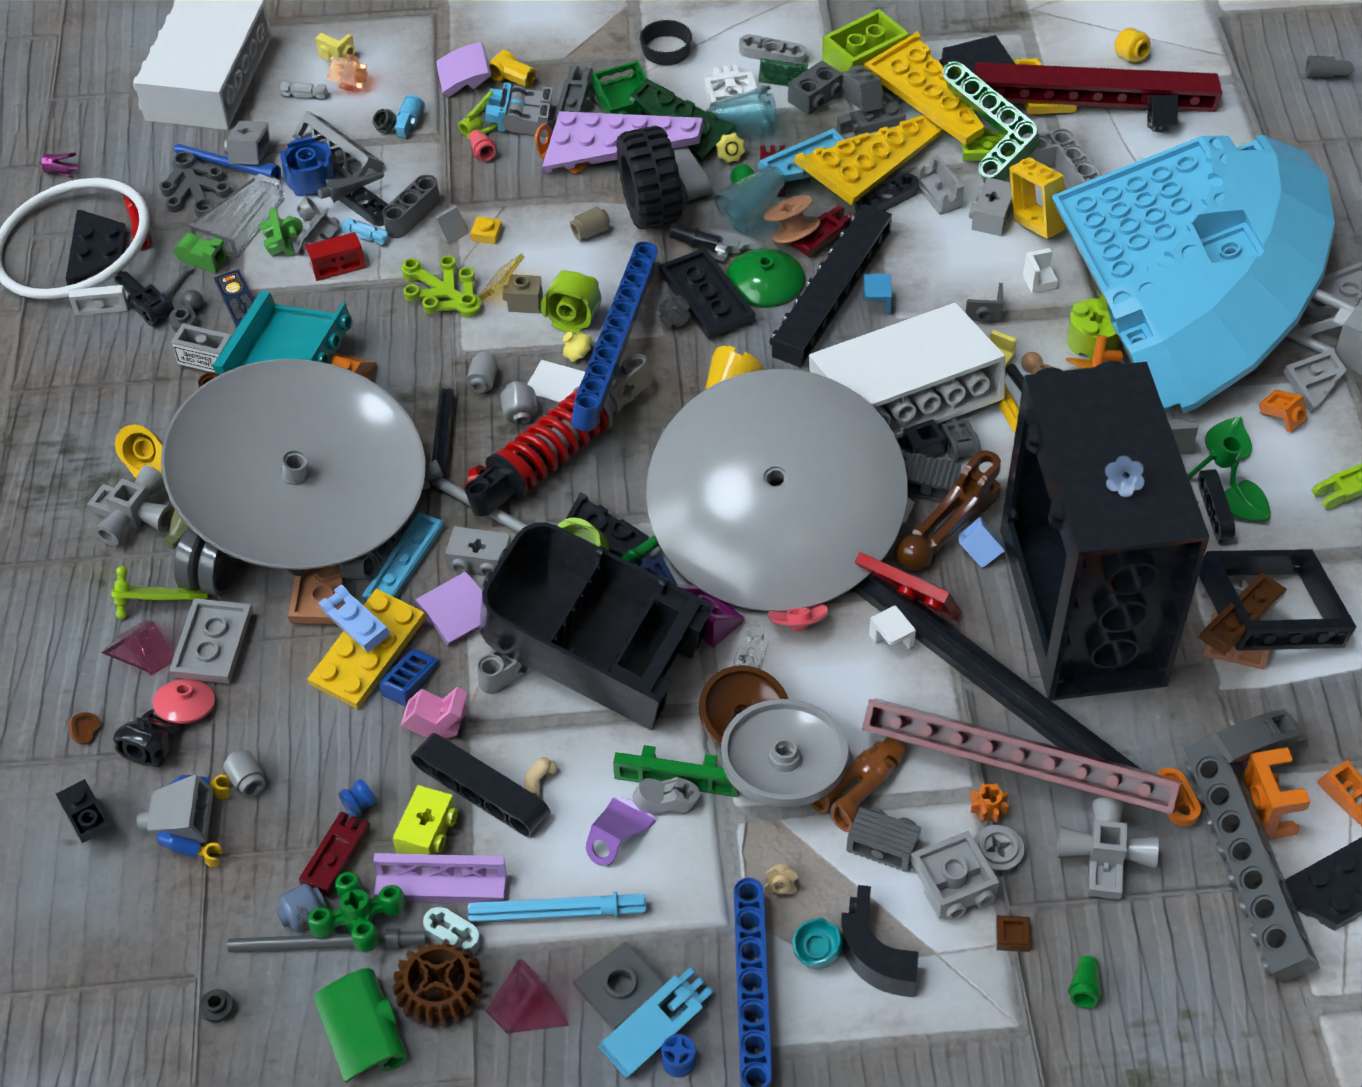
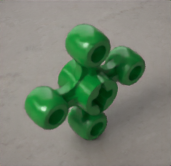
M344 872L337 877L335 882L336 892L340 898V908L335 911L325 907L314 909L308 916L309 929L313 936L323 939L331 936L337 926L345 925L346 929L351 932L355 948L360 952H371L379 944V934L374 925V915L381 912L388 916L400 914L406 905L404 893L396 885H387L380 890L377 897L369 898L368 894L362 889L359 876L353 872Z

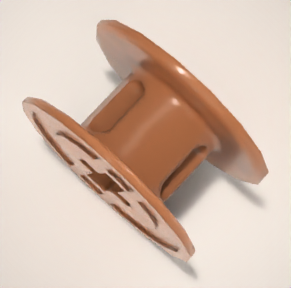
M800 195L784 199L774 204L764 213L766 221L779 222L781 225L772 234V240L775 243L782 244L799 240L810 235L820 226V219L811 216L805 217L803 213L812 204L810 196Z

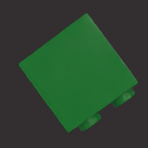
M639 61L593 73L592 89L603 113L647 115L630 100V94L647 79ZM628 69H633V72L628 76H620L614 80L609 79L603 83L599 81L604 76H612L615 73H622Z

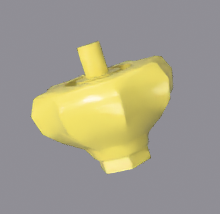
M736 133L722 135L720 141L716 144L718 150L717 157L723 159L726 164L739 162L741 155L745 153L744 139L739 138Z
M567 332L563 336V356L572 362L583 358L591 349L592 337L584 332L576 334Z

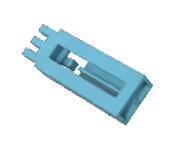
M692 966L679 978L674 975L598 1045V1048L625 1079L656 1052L668 1037L674 1035L703 1008L701 1003L714 992L710 987H707L700 995L698 994L696 989L704 982L701 976L692 984L686 980L695 973V969ZM675 995L676 998L667 1007L671 1012L681 1004L683 1007L674 1016L669 1018L660 1007Z

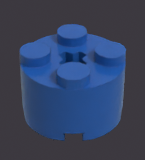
M304 137L291 141L285 152L282 150L280 158L287 186L294 191L295 195L301 197L307 194L318 193V189L327 187L326 179H335L331 149L326 142L323 141L322 144L316 142V138Z

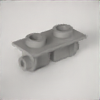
M326 207L321 215L316 213L309 224L311 227L308 231L304 229L296 240L299 244L296 255L303 250L306 256H308L305 245L323 241L324 239L320 236L330 239L338 231L340 222L335 217L330 218L327 216L328 207Z

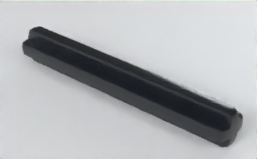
M442 388L439 391L432 461L437 459L444 473L443 477L447 475L454 406V391L451 388Z

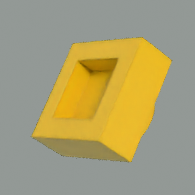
M477 216L470 232L471 241L496 244L502 229V219Z

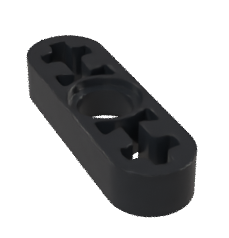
M902 173L874 187L855 202V212L858 213L864 204L886 211L917 194L918 178L911 173ZM884 193H888V194L893 195V197H891V198H884V197H882V196H880V195H881V194H884Z
M361 187L339 200L372 225L384 226L382 213L388 203L367 188ZM359 200H369V202L365 204L357 203Z
M1216 469L1201 470L1198 474V486L1214 536L1217 541L1233 539L1235 536V523L1219 474Z

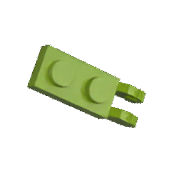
M1362 463L1331 475L1330 478L1322 482L1320 481L1311 489L1315 497H1321L1328 494L1333 488L1336 492L1328 495L1322 501V505L1326 510L1338 507L1343 501L1348 502L1362 496Z

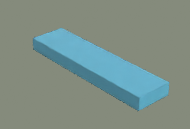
M418 512L392 550L378 575L371 581L363 593L362 600L364 603L376 588L395 598L399 597L445 528L444 521Z

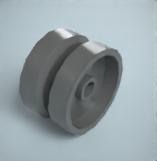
M189 527L182 535L177 547L174 560L175 582L178 587L192 591L201 589L204 593L222 596L226 594L232 585L239 559L207 543Z

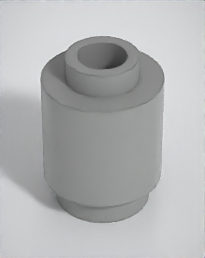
M480 352L472 359L466 384L474 392L483 393L492 389L498 369L497 360L494 355L488 352Z
M238 750L227 757L223 769L237 792L245 797L259 794L266 785L264 781L265 775L251 752Z

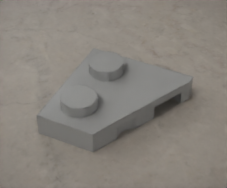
M1330 349L1287 365L1283 373L1297 394L1303 395L1305 406L1312 413L1341 380L1347 369L1334 350Z

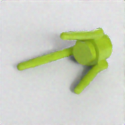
M489 91L476 107L458 123L459 130L465 137L469 138V134L476 129L481 130L484 134L498 129V123L483 129L484 121L480 116L486 105H488V100L494 94L493 91Z

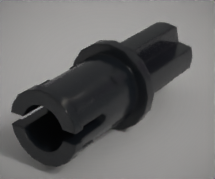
M674 223L669 230L670 238L688 243L693 248L698 246L717 252L715 248L717 243L721 242L720 236L702 232L698 227L692 229Z

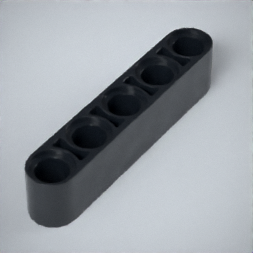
M431 733L411 755L412 762L422 772L526 837H530L550 814V808L541 798L436 733Z

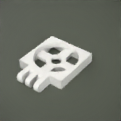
M737 64L731 65L730 72L727 66H722V73L719 72L718 67L712 68L713 77L704 78V86L713 113L717 117L762 110V100L751 71L739 73ZM725 85L724 89L716 90L717 88ZM730 91H736L737 94H736V95H730L729 92H730ZM744 95H754L751 101H741V97ZM725 98L731 101V104L719 105L717 103V100Z

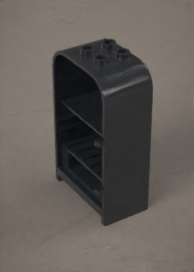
M541 522L523 527L514 537L509 547L504 548L495 569L486 576L483 583L484 589L481 600L480 632L485 642L494 650L652 730L665 708L672 682L664 677L678 653L690 659L693 658L706 635L714 605L668 582L667 578H660L616 556L601 545L597 546L557 525Z

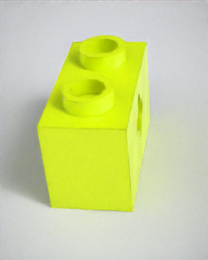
M417 785L393 836L396 854L436 855L443 851L446 842L445 834L449 826H454L458 816V809L455 808L452 794Z

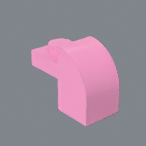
M456 687L442 699L424 689L419 690L408 700L401 726L425 737H428L431 733H436L445 739L456 736L461 720L467 710L465 700L468 692Z

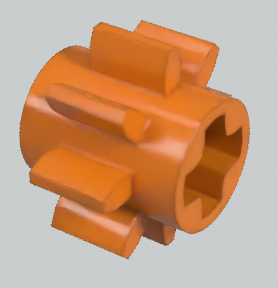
M982 782L979 792L971 791L970 801L973 803L971 804L970 812L977 813L979 818H981V822L994 821L997 823L1000 813L1006 815L1008 813L1009 804L1006 802L1009 793L1002 792L998 787V783L985 785Z

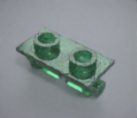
M761 58L758 82L788 86V82L808 70V65Z

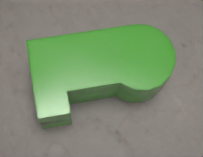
M186 233L174 248L176 257L182 262L215 274L228 259L224 241L215 237L210 241L203 238L200 239L195 234Z

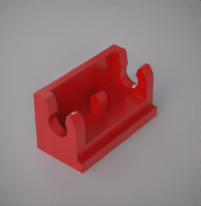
M355 232L305 245L316 281L366 268L362 246Z

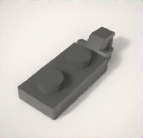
M894 101L884 104V107L868 112L858 110L837 117V130L840 135L853 131L859 132V134L870 133L886 126L888 128L898 126L900 122L906 120V115L898 102Z

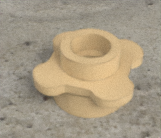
M778 864L766 871V878L768 879V883L765 885L766 892L770 894L791 895L797 891L795 880L798 878V873L790 866Z

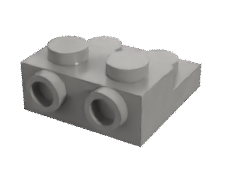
M969 831L910 854V861L925 886L924 894L939 919L946 916L951 920L957 919L970 906L977 904L978 907L983 908L994 902L995 896L998 894L1000 882Z

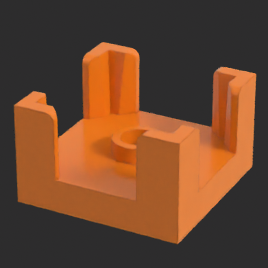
M1288 747L1251 753L1243 774L1244 781L1268 840L1297 835L1300 829L1299 824H1295L1293 820L1280 822L1282 814L1307 810L1311 802L1304 788L1280 792L1279 776L1277 773L1272 774L1269 767L1292 762V756Z

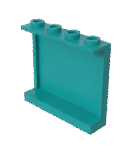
M260 291L212 366L215 372L221 375L240 366L276 359H304L329 364L332 355L339 348L343 337L352 326V317L349 314L346 303L343 302L336 313L278 305L274 303L270 292Z

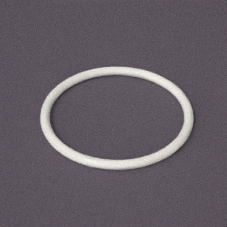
M106 178L73 180L56 185L35 195L17 208L0 228V283L18 295L34 299L69 297V290L94 288L101 285L124 269L144 244L150 224L149 210L145 200L129 185ZM104 188L126 195L136 205L139 213V226L132 243L112 265L89 279L60 288H31L12 280L3 268L2 250L12 229L30 211L56 196L80 189Z

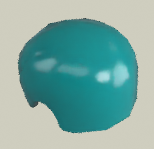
M824 918L805 921L795 930L792 939L795 957L809 968L829 967L838 960L843 948L842 935L838 926Z

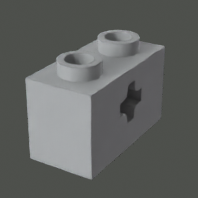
M238 121L234 129L231 130L229 137L224 141V152L228 154L229 164L259 165L270 147L268 122Z
M987 177L984 186H979L977 190V203H972L969 218L973 219L971 230L1002 236L1012 210L1011 183Z
M454 526L445 552L448 571L458 574L466 572L467 574L486 577L497 566L498 559L504 548H508L511 544L510 534Z

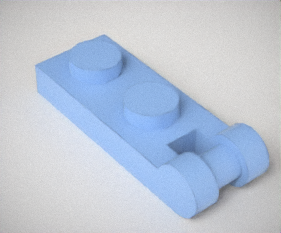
M343 585L338 586L330 598H324L318 603L322 611L367 653L391 634L388 628L355 599ZM343 602L344 605L337 610L336 607Z

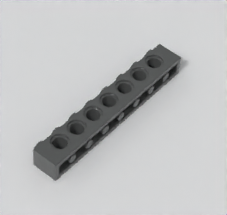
M1210 735L1184 748L1188 759L1184 764L1189 775L1196 779L1198 787L1195 788V793L1202 805H1206L1209 814L1205 815L1206 821L1210 829L1216 832L1219 841L1216 842L1217 849L1221 857L1227 860L1230 869L1227 870L1229 880L1235 888L1239 889L1241 898L1238 899L1239 906L1246 917L1249 916L1253 925L1249 928L1250 934L1256 945L1261 946L1264 956L1261 957L1262 965L1269 976H1275L1284 984L1320 968V965L1237 762L1228 763L1227 760L1221 757L1217 751V745L1212 739L1213 735ZM1215 770H1218L1217 774L1214 777L1210 778L1211 774ZM1229 796L1228 801L1221 805L1222 800ZM1240 823L1239 828L1235 832L1231 833L1232 828L1236 824ZM1251 851L1249 858L1242 861L1244 854ZM1263 879L1262 884L1257 889H1253L1254 884L1258 880ZM1274 907L1273 914L1265 918L1267 910ZM1286 937L1284 945L1276 948L1278 940Z

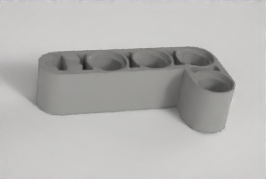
M1061 128L1040 133L1038 147L1028 156L1046 166L1055 165L1057 170L1064 175V180L1070 188L1102 176L1074 134L1067 129Z

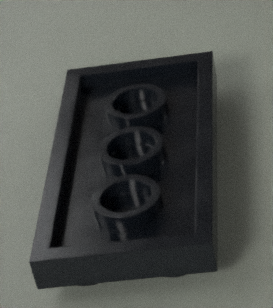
M706 248L659 265V273L675 295H681L689 302L690 308L688 311L708 339L755 321L756 313Z

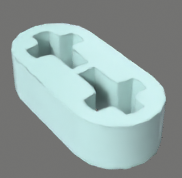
M443 907L432 908L425 914L423 924L426 934L430 939L433 938L441 945L446 938L450 942V947H452L459 941L457 935L462 938L470 935L471 942L464 941L462 943V951L469 948L473 955L478 951L481 940L478 929L473 924ZM442 919L444 920L446 928L438 925L436 928L433 927L432 922L439 923Z

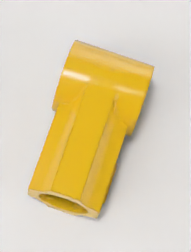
M501 50L489 62L490 78L499 82L505 78L528 88L534 84L535 77L537 76L536 69L516 61L514 55L507 50Z

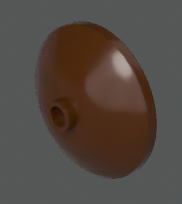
M731 666L714 674L705 684L699 699V716L707 734L721 746L724 732L729 723L736 717V714L763 701L789 698L782 685L769 673L752 666Z

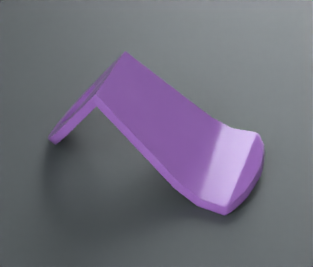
M613 797L607 808L591 826L586 842V852L589 858L598 865L610 864L617 856L621 841L649 829L655 823V817L651 813L640 810L633 800ZM602 840L607 843L609 847V855L607 857H600L595 853V841Z

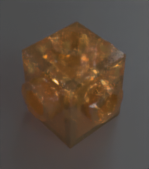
M345 54L344 59L331 56L326 80L339 83V88L353 91L354 87L362 88L363 83L367 79V64L360 63L359 57Z

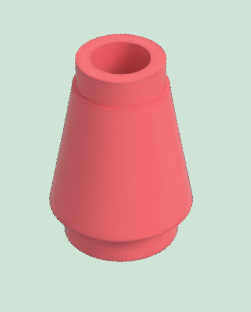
M473 130L469 134V140L474 157L484 162L492 160L496 155V143L481 130Z

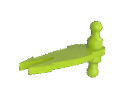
M119 566L116 569L117 580L114 582V588L111 589V596L114 597V603L117 605L115 615L120 620L127 617L126 605L129 603V599L193 600L194 598L207 599L208 596L201 589L192 591L182 588L129 585V582L126 580L128 569L125 566Z

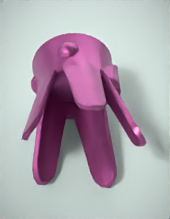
M75 152L64 154L45 153L42 157V162H39V164H42V169L45 173L55 172L74 178V176L64 172L79 168L76 164L59 161L74 157L76 155Z

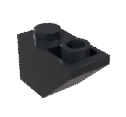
M85 779L56 793L66 817L82 843L112 828Z

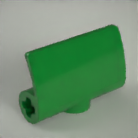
M363 968L330 983L314 994V1001L346 1083L375 1065L381 1071H390L406 1062L408 1056L396 1028L398 1027L388 999H385L373 969Z

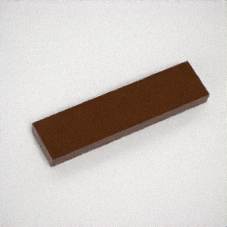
M1261 573L1238 596L1251 621H1259L1284 597L1287 589L1264 573ZM1232 602L1202 630L1199 636L1200 640L1224 656L1242 639L1246 632L1244 624L1240 626L1233 613L1235 606Z

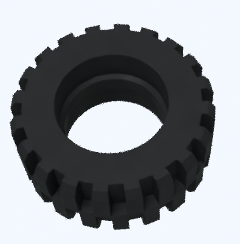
M657 125L622 132L618 136L616 143L618 170L627 209L630 212L634 225L641 229H648L676 223L683 213V195L675 153L667 132L664 131V128Z

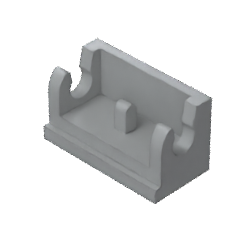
M939 156L932 157L931 166L926 171L925 166L921 163L917 170L918 189L936 212L941 215L962 207L964 186Z

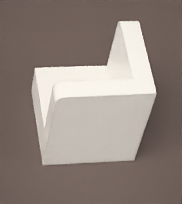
M1050 248L1026 253L1023 277L1031 293L1057 288L1058 280L1050 267L1053 254Z
M896 605L870 618L869 636L875 643L885 639L889 645L902 641L908 649L914 646L916 629Z

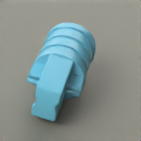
M407 95L404 98L396 115L395 129L397 137L407 138L412 127L417 125L425 108V103L420 97Z

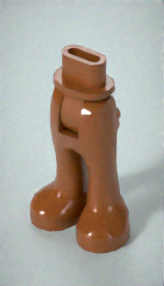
M887 737L882 742H875L873 747L863 750L846 767L842 780L833 791L809 804L817 812L823 814L831 808V817L835 825L844 832H850L859 805L890 777L894 769L901 763L900 758L906 753V748L890 737ZM856 780L860 781L844 796L836 800L850 784Z

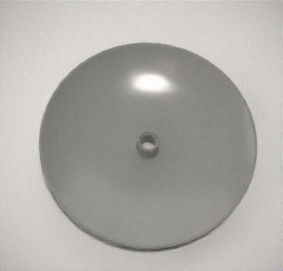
M276 359L255 362L224 372L202 385L190 395L177 410L166 431L162 446L161 468L166 492L172 505L183 521L204 541L218 550L248 563L278 569L306 570L334 566L354 560L373 551L394 536L409 519L420 499L425 478V455L419 433L409 415L389 393L377 384L353 371L324 362L304 359Z
M766 369L744 373L721 381L701 392L676 414L664 430L653 452L648 470L646 499L652 529L661 549L677 571L690 583L700 588L706 594L737 607L779 612L792 608H809L830 601L851 590L871 574L856 565L854 561L859 552L879 561H882L888 554L902 526L908 494L905 461L893 431L879 412L861 395L833 379L818 374L790 369ZM774 479L783 482L779 486H771L769 484Z

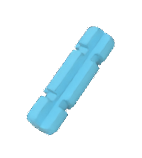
M345 218L341 224L342 231L347 234L355 232L357 237L371 242L375 240L374 243L386 245L387 241H389V232L380 228L377 230V227L360 221L356 223V220L351 218Z

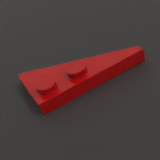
M859 552L854 561L856 565L898 588V592L904 597L911 600L916 598L930 609L940 612L954 621H957L962 612L952 595L941 588L862 552Z

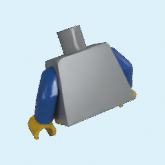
M197 774L192 776L180 775L168 786L154 791L151 796L149 811L140 813L137 816L136 822L139 830L142 832L148 831L149 834L157 839L159 845L194 858L200 855L204 857V861L209 867L219 866V859L209 855L211 853L222 855L221 846L217 843H209L205 847L200 845L203 842H207L213 793L216 798L222 800L229 798L231 795L229 777L221 774L212 781L209 780V777H202Z

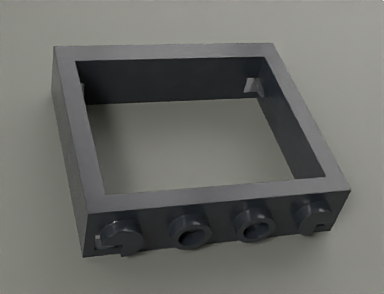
M1313 549L1207 551L1204 556L1199 578L1218 615L1232 602L1235 606L1233 613L1239 625L1242 626L1244 624L1246 628L1242 639L1235 645L1237 651L1345 648L1356 629L1353 619ZM1261 573L1265 575L1299 574L1323 619L1251 621L1228 576L1260 575Z

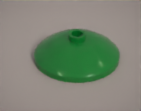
M771 248L754 249L739 255L730 263L726 272L727 277L747 303L757 308H773L785 305L800 294L804 285V271L800 263L791 255Z

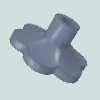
M1126 455L1118 457L1116 462L1108 464L1105 468V473L1108 476L1106 481L1107 488L1110 491H1118L1122 497H1129L1135 490L1142 489L1145 485V479L1142 476L1144 472L1143 464L1139 461H1132Z

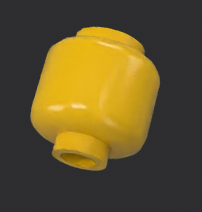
M1131 27L1125 28L1115 40V53L1127 61L1133 63L1140 62L1149 54L1151 42L1146 33Z

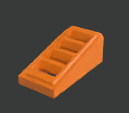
M1347 759L1325 774L1317 783L1362 826V802L1357 804L1354 800L1358 796L1362 798V776ZM1339 778H1341L1344 781L1343 784L1339 782ZM1349 787L1354 790L1351 794L1346 790Z

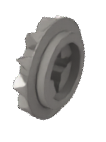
M991 825L981 829L974 837V841L995 874L999 870L1010 872L1013 867L1019 866L1024 855V843L1021 837L1011 828L1002 825ZM993 842L998 848H1005L1003 857L999 856L997 852L991 853Z

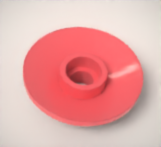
M824 604L809 608H792L779 612L770 610L768 615L769 619L774 623L790 626L792 631H804L808 629V625L824 619L828 615V608Z
M179 679L171 681L159 688L153 697L155 713L161 719L176 724L198 721L207 716L215 705L213 690L207 684L198 680Z

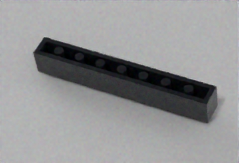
M864 204L858 213L855 212L853 214L849 227L842 230L838 243L830 248L828 258L825 262L822 261L819 264L815 277L808 280L802 296H797L793 309L790 313L787 312L784 315L780 328L773 331L770 338L773 358L800 368L802 367L891 233L892 213Z

